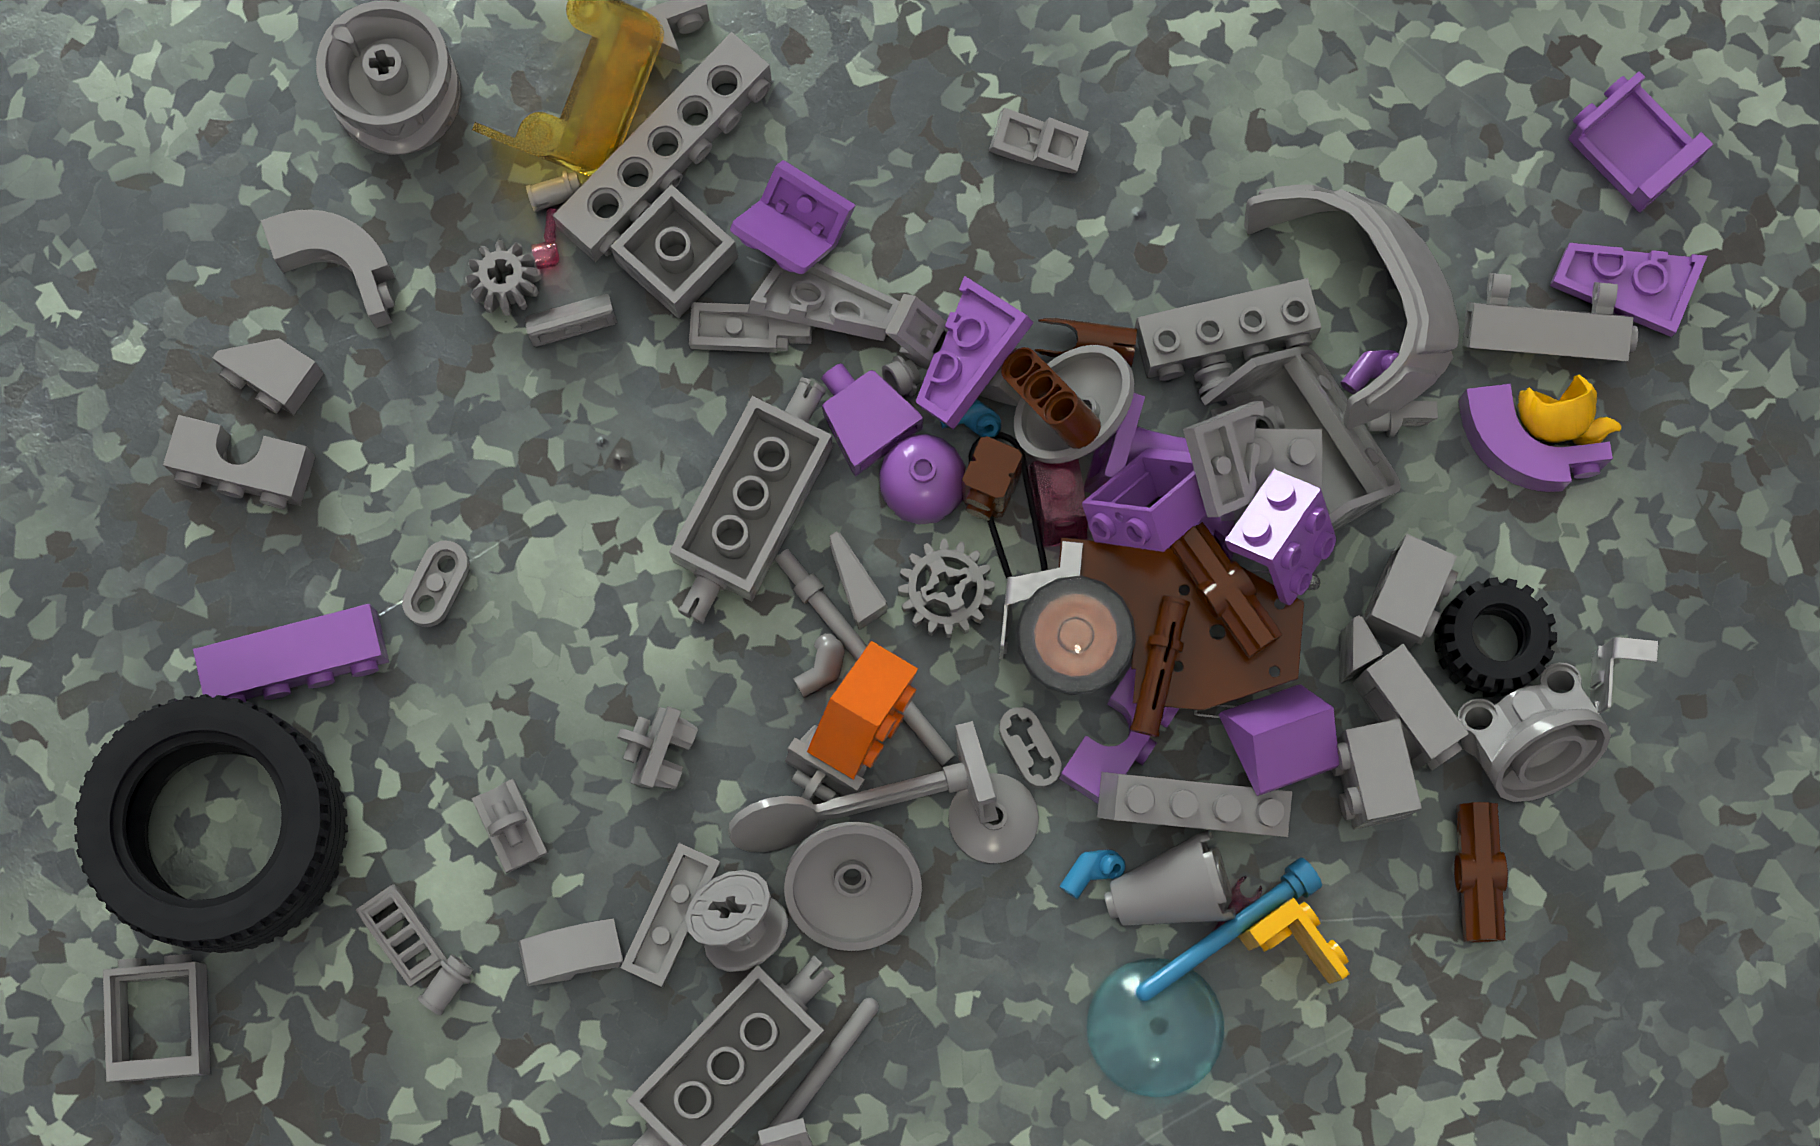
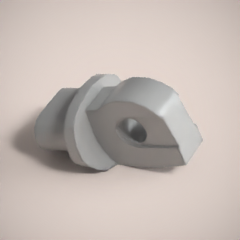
M1411 401L1398 411H1390L1377 419L1367 422L1368 431H1386L1388 437H1394L1401 426L1428 425L1433 420L1438 419L1437 401Z

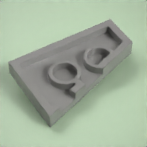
M776 263L750 300L748 313L884 341L887 336L885 331L900 301L819 263H816L804 274L786 271Z

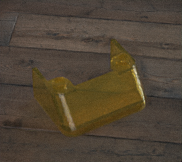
M568 0L566 14L569 22L576 29L591 35V39L560 118L545 112L532 113L521 122L516 137L477 122L474 123L472 130L541 159L591 177L623 144L664 38L663 26L654 15L622 0Z

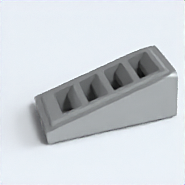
M836 531L829 536L830 547L855 625L860 630L887 613V601L840 532Z
M395 884L390 885L356 909L365 926L409 987H413L440 968V961L442 959L447 961V957L399 886ZM395 902L398 909L378 922L375 915ZM406 918L410 924L389 938L385 931ZM417 933L420 940L399 953L396 947ZM427 948L431 955L410 969L406 962Z

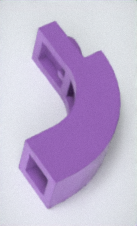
M1511 384L1469 388L1465 390L1458 400L1463 428L1476 454L1497 475L1515 485L1536 491H1563L1572 482L1571 473H1573L1576 479L1597 476L1601 473L1600 469H1603L1613 459L1610 442L1553 447L1532 438L1523 429L1516 416Z

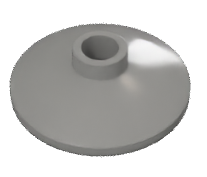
M990 773L989 776L996 796L994 804L996 809L1000 810L1003 815L1002 821L997 825H992L988 822L981 824L968 789L957 791L950 805L948 820L950 832L955 843L966 855L983 863L997 864L1015 859L1030 846L1038 829L1039 816L1032 794L1021 782L1004 774Z

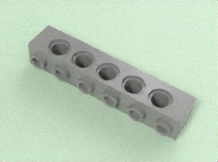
M731 32L553 214L558 230L595 263L603 254L605 256L611 255L612 250L610 246L671 184L675 188L680 184L683 178L682 173L692 162L698 164L709 154L713 146L711 143L721 132L727 134L738 124L742 117L741 112L751 101L758 103L768 93L771 87L770 82L772 81L770 65ZM724 83H730L737 87L729 95H720L715 92L716 88ZM700 113L707 117L704 123L697 126H692L685 122L690 115ZM669 143L678 147L675 153L670 156H660L656 153L657 149L663 144ZM635 174H643L648 177L647 181L639 187H631L626 184L627 180ZM612 204L618 207L617 212L612 217L601 218L596 215L599 208L604 205Z

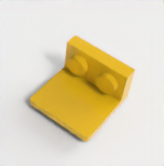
M1295 898L1283 903L1238 936L1248 951L1260 946L1265 952L1292 934L1329 984L1341 981L1350 975L1344 966L1349 960L1343 950L1334 940L1326 942L1316 928L1321 923L1315 912L1306 902H1302L1299 905Z

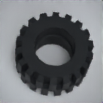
M1498 577L1488 578L1481 584L1477 581L1469 585L1464 591H1461L1441 613L1442 619L1437 623L1435 633L1439 634V639L1434 642L1435 652H1441L1443 656L1438 662L1443 670L1449 667L1453 673L1449 678L1455 684L1460 681L1466 684L1465 691L1472 694L1478 690L1483 691L1484 697H1493L1497 693H1501L1502 696L1508 695L1517 689L1523 688L1537 678L1546 669L1544 666L1552 660L1555 651L1551 650V646L1557 642V632H1551V626L1556 621L1553 613L1546 615L1543 610L1548 603L1543 597L1536 601L1531 596L1534 589L1527 584L1520 589L1516 587L1517 580L1507 578L1503 583L1499 582ZM1495 615L1503 618L1512 626L1518 640L1517 652L1513 659L1509 661L1493 660L1485 656L1477 648L1472 635L1474 620L1478 616Z

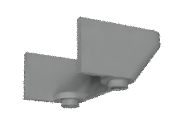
M1302 345L1252 358L1201 397L1204 405L1226 400L1227 405L1262 395L1271 404L1280 408L1285 422V429H1322V494L1334 532L1400 491L1401 485L1395 470L1366 426L1362 424L1352 429H1346L1343 420L1348 399L1321 358L1307 346ZM1256 419L1257 426L1259 424V419Z

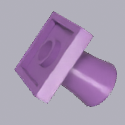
M1134 393L1128 413L1118 430L1108 441L1094 451L1083 491L1093 494L1147 448L1189 452L1186 439L1138 427L1137 424L1145 396Z

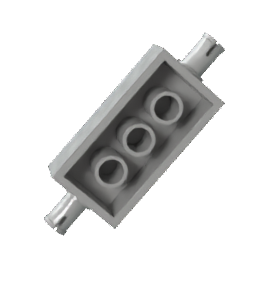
M801 377L799 385L785 411L754 396L751 397L669 551L673 563L693 572L696 576L682 606L678 609V612L690 619L692 615L693 621L704 624L705 617L720 590L727 589L751 602L755 598L833 449L832 435L808 423L821 397L826 392L818 383L815 382L812 387L810 379Z
M813 955L811 960L786 986L783 983L779 986L757 965L626 1100L647 1122L645 1125L648 1127L632 1146H717L825 1034V1031L806 1013L808 1008L805 1005L830 979L835 977L834 974L825 967L811 980V977L823 966L822 962Z

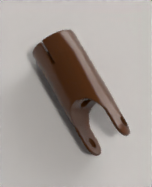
M1060 318L1038 319V322L1066 326L1073 330L1076 334L1077 343L1072 349L1086 345L1106 346L1117 351L1132 368L1137 336L1136 328ZM1034 349L1035 352L1054 358L1067 352Z

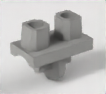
M667 706L666 709L658 707L647 737L646 733L651 721L643 717H638L633 732L620 729L617 738L628 743L623 756L624 760L635 763L642 748L630 781L631 784L641 788H653L655 786L676 789L683 767L664 760L668 745L671 744L681 749L689 750L698 731L696 726L679 717L680 710Z
M813 725L801 740L793 739L787 749L789 753L785 763L797 769L791 781L805 789L801 796L802 798L813 801L816 796L827 802L833 799L836 793L840 796L861 792L865 780L863 776L867 766L863 765L853 780L807 752L818 726Z
M514 779L471 798L506 873L549 854Z

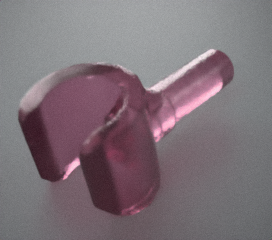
M554 208L547 209L544 233L545 242L531 245L537 269L553 267L559 263L560 258L555 235L556 223L553 218V214L557 209Z
M1247 876L1241 877L1231 889L1232 901L1228 905V909L1235 907L1236 914L1241 912L1244 907H1248L1256 901L1262 893L1261 885L1251 898L1245 897L1241 893L1240 885ZM1219 921L1214 930L1227 921Z

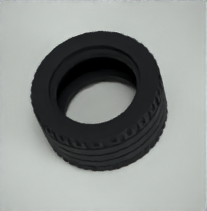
M208 694L200 695V697L184 696L182 700L174 698L168 700V704L154 705L151 710L139 713L138 718L135 720H129L124 723V727L119 731L116 730L112 734L113 738L108 743L105 742L102 745V750L98 756H94L92 760L93 765L90 771L87 770L85 773L83 785H80L79 793H81V796L75 806L77 817L74 818V825L77 826V834H74L75 842L78 845L76 852L78 857L82 858V872L87 874V882L97 892L96 897L98 900L105 902V908L110 913H114L123 924L129 925L130 929L140 932L151 939L190 950L209 953L241 952L246 948L254 949L258 945L274 942L275 937H283L288 934V930L301 925L300 921L305 917L309 918L313 913L314 907L316 905L319 906L324 901L322 897L325 893L330 892L332 888L330 884L333 878H337L339 874L337 871L339 863H343V848H346L347 845L345 840V833L348 832V825L345 822L347 809L343 806L345 798L339 788L341 786L339 779L334 777L333 773L335 771L326 761L324 754L305 735L278 716L250 702H244L238 698H226L221 695H216L214 698ZM219 754H238L255 758L273 780L281 804V828L273 854L263 869L251 881L234 892L217 898L203 900L182 897L161 877L154 865L149 849L148 826L152 808L158 795L176 773L202 758Z

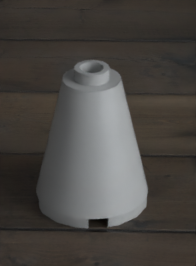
M1210 830L1200 832L1111 881V891L1104 893L1111 919L1119 918L1123 926L1213 922L1235 919V907L1226 910L1225 906L1226 898L1232 897V892L1218 847L1209 849L1206 842L1214 837Z

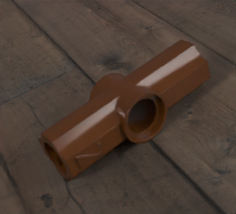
M1203 522L1190 528L1170 546L1183 568L1196 583L1195 590L1203 605L1216 620H1222L1248 659L1259 654L1281 638L1283 634L1256 598V589L1247 573L1236 561H1230Z
M1471 802L1458 804L1456 806L1459 852L1456 853L1454 860V878L1456 890L1458 893H1461L1464 942L1506 940L1503 893L1507 889L1508 868L1505 853L1500 851L1498 803Z

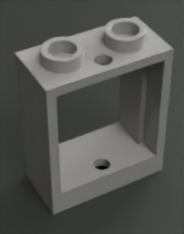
M1404 644L1371 665L1352 683L1380 723L1400 719L1411 766L1415 771L1425 764L1431 770H1434L1463 750L1458 741L1469 733Z
M191 954L164 956V964L146 966V958L118 960V968L103 969L106 1082L121 1083L211 1075L207 964L192 962ZM189 977L191 1056L130 1061L127 983Z

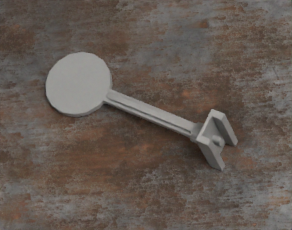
M973 721L955 725L957 753L960 763L942 767L943 771L833 798L821 804H813L812 801L797 796H779L758 801L739 811L729 822L728 833L730 840L735 847L747 852L781 850L797 844L808 837L820 821L842 818L947 790L949 793L968 789L981 824L998 820L994 804L996 802L995 792Z

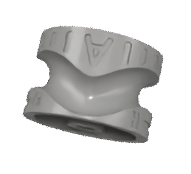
M390 0L360 4L338 17L326 30L319 44L316 56V73L319 86L342 128L361 146L382 154H409L432 145L452 125L461 102V83L458 71L438 27L427 15L417 8Z

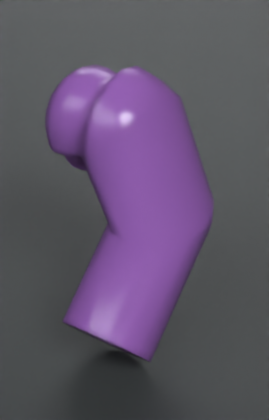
M1393 350L1364 352L1340 383L1341 386L1354 395L1363 389L1370 379H1376L1388 369L1399 353Z

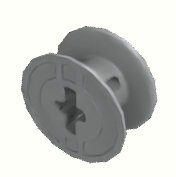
M747 870L731 871L713 878L697 892L689 904L686 915L688 933L698 943L704 944L707 959L716 968L727 972L746 971L763 963L777 951L786 936L789 923L785 908L776 899L771 898L768 883L759 874Z

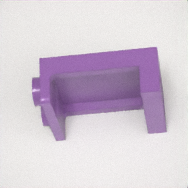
M1640 71L1629 80L1622 76L1615 81L1604 93L1608 99L1598 107L1591 103L1574 118L1573 122L1577 126L1568 138L1639 213L1699 162L1713 145L1702 132L1692 139L1641 87L1645 76Z

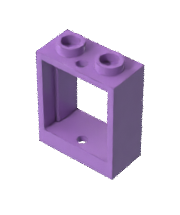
M1147 448L1082 502L1094 542L1161 552L1169 548L1207 515L1190 453ZM1158 496L1162 497L1150 508L1146 507Z

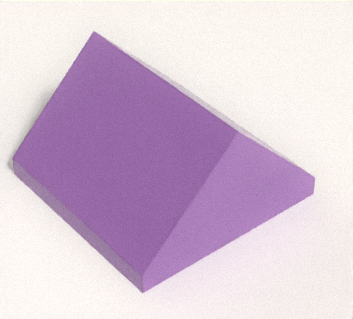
M1301 684L1224 710L1219 714L1257 796L1339 766L1334 707Z

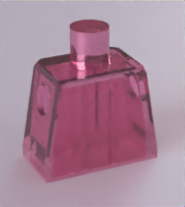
M1079 458L1069 462L1054 464L1041 461L1032 462L1028 468L1043 547L1061 545V538L1087 540L1088 521L1082 506V502L1086 497ZM1063 522H1074L1073 524L1068 526H1057L1058 524Z

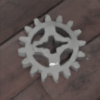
M942 539L940 550L934 551L926 543L924 544L925 556L923 558L913 553L909 556V561L914 568L912 570L901 569L900 577L909 582L908 584L898 586V595L909 597L902 604L903 613L916 612L912 620V625L915 627L924 621L927 622L928 635L932 636L936 632L937 627L944 628L946 638H951L953 627L959 626L960 630L967 634L969 633L968 621L970 619L979 624L984 620V616L979 608L991 609L993 600L984 595V593L992 592L995 589V582L984 580V577L991 572V567L989 564L977 565L980 558L978 550L969 556L964 554V542L960 541L955 550H950L947 540ZM944 561L956 562L965 568L958 570L946 566ZM927 568L930 576L929 582L926 586L921 587L920 591L916 592L919 576ZM945 580L948 585L956 584L952 597H947L945 592L936 593L939 590L940 581ZM976 586L974 601L966 609L963 596L965 592ZM935 607L944 610L949 617L935 615L929 612L928 609Z

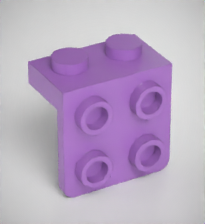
M782 160L775 166L760 201L733 221L730 231L738 236L744 245L752 249H758L776 260L782 269L797 274H804L837 246L856 205Z
M1273 469L1225 541L1228 550L1267 566L1280 602L1291 605L1298 595H1302L1308 589L1312 573L1320 561L1327 559L1332 553L1336 543V536L1321 488Z

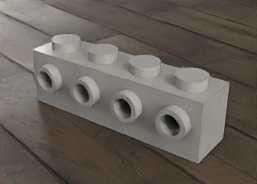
M1308 278L1137 317L1135 324L1137 329L1136 339L1146 377L1148 379L1159 376L1160 381L1181 377L1185 374L1184 370L1199 366L1203 369L1211 365L1227 363V360L1242 356L1245 361H1249L1252 358L1270 354L1269 350L1285 346L1286 349L1302 345L1309 347L1322 328Z

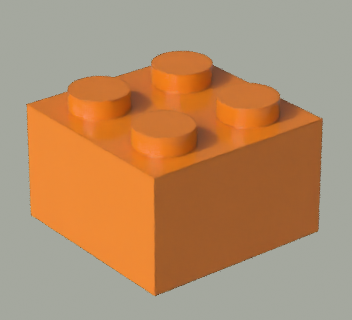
M871 641L830 698L807 752L853 780L863 765L871 769L884 748V744L880 743V741L884 742L887 737L889 739L893 737L904 718V715L898 711L904 713L917 691L916 688L911 686V683L918 668Z

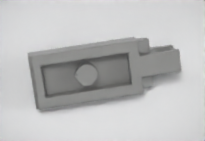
M694 302L691 305L690 349L777 353V351H788L789 343L811 344L812 326L748 313L749 304Z

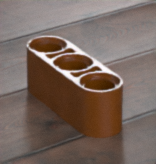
M1022 347L1008 355L1002 365L1001 374L1015 391L1068 446L1073 449H1080L1092 443L1099 434L1101 422L1081 398L1032 349Z

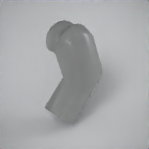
M830 633L819 636L815 641L814 647L817 649L814 667L793 678L803 697L832 683L840 675L845 654L843 643Z

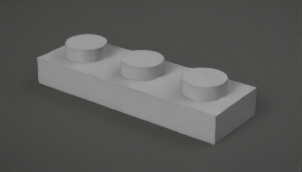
M678 843L620 967L621 969L664 988L689 934L686 924L689 904L697 892L715 878L721 865L720 861Z

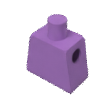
M840 363L822 376L821 380L833 394V397L822 405L823 416L855 477L884 457L897 442L923 429V417L875 371L870 370L857 380H854L845 366Z

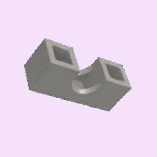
M178 415L163 466L175 475V482L193 488H200L202 482L218 486L217 492L240 499L243 498L244 493L260 496L259 502L279 509H285L287 503L301 506L315 460V455L307 446L263 436L260 449L251 461L240 465L230 464L227 460V448L231 435L221 425Z

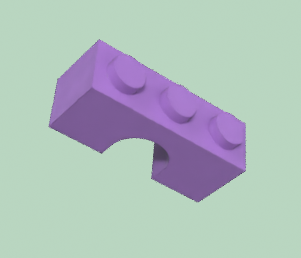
M1131 667L1107 704L1121 713L1126 719L1129 728L1128 738L1116 746H1103L1085 736L1059 777L1060 780L1097 804L1099 802L1101 772L1127 774L1134 761L1143 766L1157 742L1150 739L1151 736L1130 731L1137 704H1133L1136 670H1132ZM1165 707L1161 725L1167 728L1179 708Z

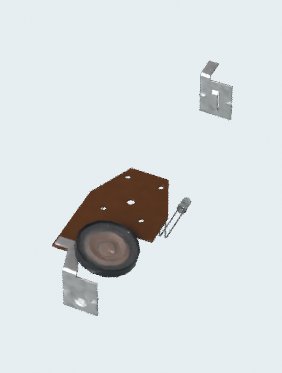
M1061 538L1058 568L1016 577H1007L999 659H1003V654L1007 653L1008 642H1005V639L1011 630L1013 617L1010 604L1028 600L1022 608L1016 633L1018 653L1029 674L1048 689L1064 694L1094 693L1115 682L1129 665L1132 656L1131 669L1136 670L1133 704H1137L1151 647L1147 645L1149 635L1154 634L1161 605V596L1167 595L1191 602L1180 640L1184 643L1183 652L1177 653L1175 661L1182 663L1183 670L1180 672L1173 670L1165 707L1195 710L1194 715L1220 718L1214 715L1197 714V711H1203L1215 706L1233 708L1236 706L1221 704L1298 679L1304 601L1296 597L1291 605L1285 604L1283 609H1277L1274 606V602L1279 597L1274 583H1270L1252 573L1270 572L1243 568L1256 589V598L1283 634L1281 638L1268 648L1248 659L1222 620H1216L1203 605L1195 590L1196 583L1183 568L1171 548L1161 552L1099 543L1091 540ZM1312 574L1311 583L1307 590H1317L1320 587L1321 581L1317 575ZM1187 586L1190 590L1189 594L1181 595L1179 587ZM1221 625L1225 630V636L1218 640L1211 637L1210 628L1212 626ZM1614 637L1603 646H1598V649L1592 653L1590 700L1599 714L1611 707L1614 659L1657 662L1658 641ZM1277 667L1280 670L1279 676L1272 677L1269 674V669ZM1601 682H1605L1597 688L1598 684H1600Z

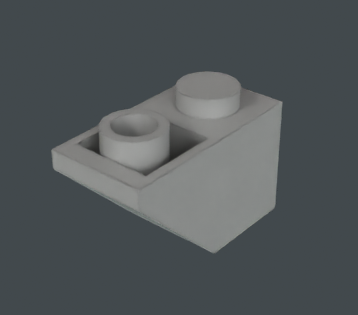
M279 338L219 350L212 357L222 369L219 376L239 390H242L247 385L258 392L255 399L274 413H278L283 408L293 416L324 374L314 360Z

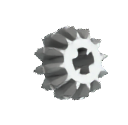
M498 239L495 244L496 251L490 253L487 247L481 246L479 251L483 260L469 259L468 265L474 273L467 275L465 281L468 287L474 288L471 293L473 301L475 303L484 301L486 312L492 313L500 305L503 314L509 316L512 311V304L517 303L520 309L526 310L528 306L524 295L537 297L539 291L533 283L541 279V273L539 269L533 268L536 260L532 253L522 255L523 249L521 244L515 242L507 251L504 242ZM509 272L505 279L506 283L498 284L497 281L501 280V273Z

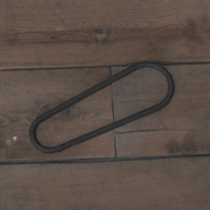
M999 432L994 438L1009 441L1022 454L1021 471L1038 548L1041 571L1048 570L1047 559L1024 450L1012 435ZM981 436L972 444L969 452V462L973 461V453ZM991 516V519L987 522L1006 578L1013 577L993 516Z

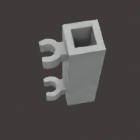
M1489 273L1487 303L1467 302L1462 340V346L1618 361H1628L1629 352H1634L1637 347L1638 327L1633 326L1634 317L1613 315L1618 284L1594 282L1592 313L1509 306L1507 304L1512 275Z

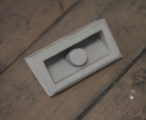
M609 294L532 314L525 318L527 334L532 345L535 347L616 325L615 323H617Z
M1360 615L1354 617L1340 633V684L1364 672L1383 655L1381 647L1364 618L1360 617Z

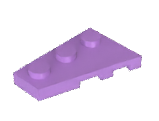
M1569 243L1565 248L1550 286L1592 304L1594 282L1618 284L1617 299L1613 313L1634 317V322L1672 337L1677 332L1707 256L1692 254L1690 257L1668 255V252L1653 250L1650 253L1624 251L1621 247Z
M964 276L959 288L962 296L955 312H950L945 324L948 332L941 350L934 353L916 399V403L923 410L953 430L1002 366L1004 360L1011 354L1034 323L1026 314Z

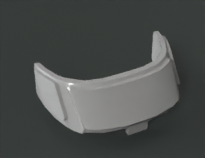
M1291 185L1264 189L1258 192L1259 195L1249 198L1246 204L1244 222L1247 234H1253L1270 226L1314 213L1338 210L1350 213L1370 236L1401 295L1407 326L1399 355L1388 369L1368 386L1348 399L1343 420L1346 429L1355 428L1377 419L1390 411H1398L1434 385L1453 360L1451 350L1458 346L1459 323L1451 289L1425 241L1405 219L1381 202L1342 189L1332 191L1315 185Z

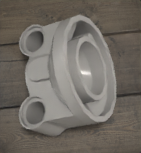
M1558 662L1546 667L1541 673L1540 685L1517 689L1495 705L1486 699L1469 700L1462 705L1458 714L1459 721L1469 733L1460 740L1462 748L1477 758L1499 796L1512 802L1533 801L1554 794L1574 783L1595 766L1606 752L1611 737L1607 724L1582 688L1580 672L1568 663ZM1557 690H1566V691H1568V692H1566V693H1556V692H1554V691H1557ZM1475 726H1486V727H1487V728L1481 729V730L1473 729V727H1475Z

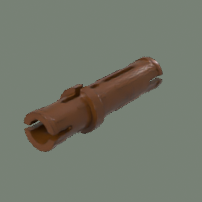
M1161 596V605L1154 634L1149 635L1147 645L1151 647L1130 731L1159 737L1160 724L1169 693L1177 653H1182L1184 643L1180 640L1190 601L1173 596Z

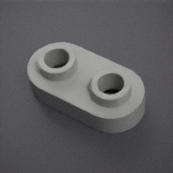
M445 540L434 543L426 550L402 599V606L406 616L416 625L432 627L438 625L446 618L470 569L468 555L460 545ZM446 559H453L455 561L454 569L448 573L441 572V563ZM427 598L434 599L435 606L430 612H422L420 610L423 600Z

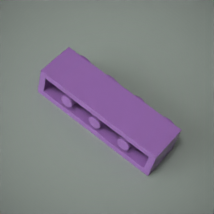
M370 604L193 649L203 695L208 694L212 698L216 695H221L231 699L238 698L244 702H247V699L262 695L265 700L282 698L291 694L290 688L307 684L308 688L328 686L335 682V676L350 672L352 677L370 675L379 671L378 665L389 663L378 612Z

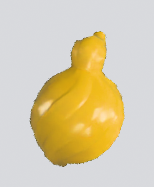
M1580 374L1574 376L1572 383L1563 393L1560 400L1533 391L1530 387L1527 390L1519 391L1517 405L1519 418L1526 430L1538 440L1551 443L1572 440L1576 445L1601 443L1609 433L1620 432L1622 428L1620 423L1608 417L1594 419L1597 392L1593 385Z

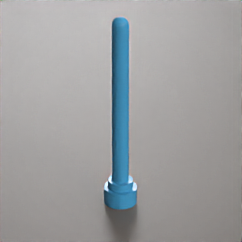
M1298 858L1285 868L1286 874L1281 876V883L1236 914L1235 919L1228 920L1140 983L1136 988L1137 998L1141 1001H1149L1290 898L1298 899L1301 896L1307 898L1322 887V882L1315 869L1304 858Z

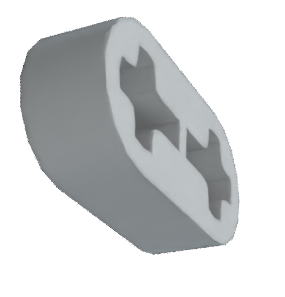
M1024 707L1009 709L1003 715L999 724V735L1004 746L1028 785L1037 789L1051 787L1059 778L1062 768L1057 751L1039 719L1031 710ZM1017 717L1020 722L1029 721L1031 726L1027 729L1026 733L1031 742L1030 745L1025 747L1019 735L1010 737L1007 731L1011 729L1012 718ZM1034 749L1042 761L1050 759L1053 763L1048 770L1050 777L1047 779H1043L1040 774L1032 776L1029 772L1034 765L1029 752Z

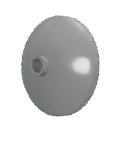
M1086 345L1069 350L1047 364L1096 414L1101 422L1098 436L1086 447L1073 449L1068 446L1036 411L1020 397L1014 415V432L1020 446L1031 457L1045 463L1069 462L1095 451L1118 430L1128 413L1133 399L1134 376L1127 361L1112 348L1102 345Z
M865 822L837 823L820 829L809 836L792 855L784 879L786 905L796 925L803 933L817 943L844 951H860L878 947L899 935L916 914L922 892L920 869L910 848L889 830ZM849 869H856L860 872L858 876L853 878L847 877L844 873Z

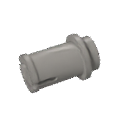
M567 170L562 171V176L537 184L526 185L533 211L536 213L539 210L566 202L581 187L577 172L568 174Z
M453 954L450 955L447 961L445 959L440 961L442 968L422 995L420 994L418 997L420 1003L440 1016L464 983L469 984L471 982L469 976L473 972V968Z

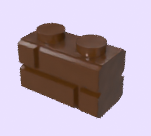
M988 436L980 438L973 453V461L969 462L962 478V500L967 505L965 510L968 513L987 521L991 519V516L995 518L1004 516L1011 500V493H1014L1021 477L1022 454L1019 449Z

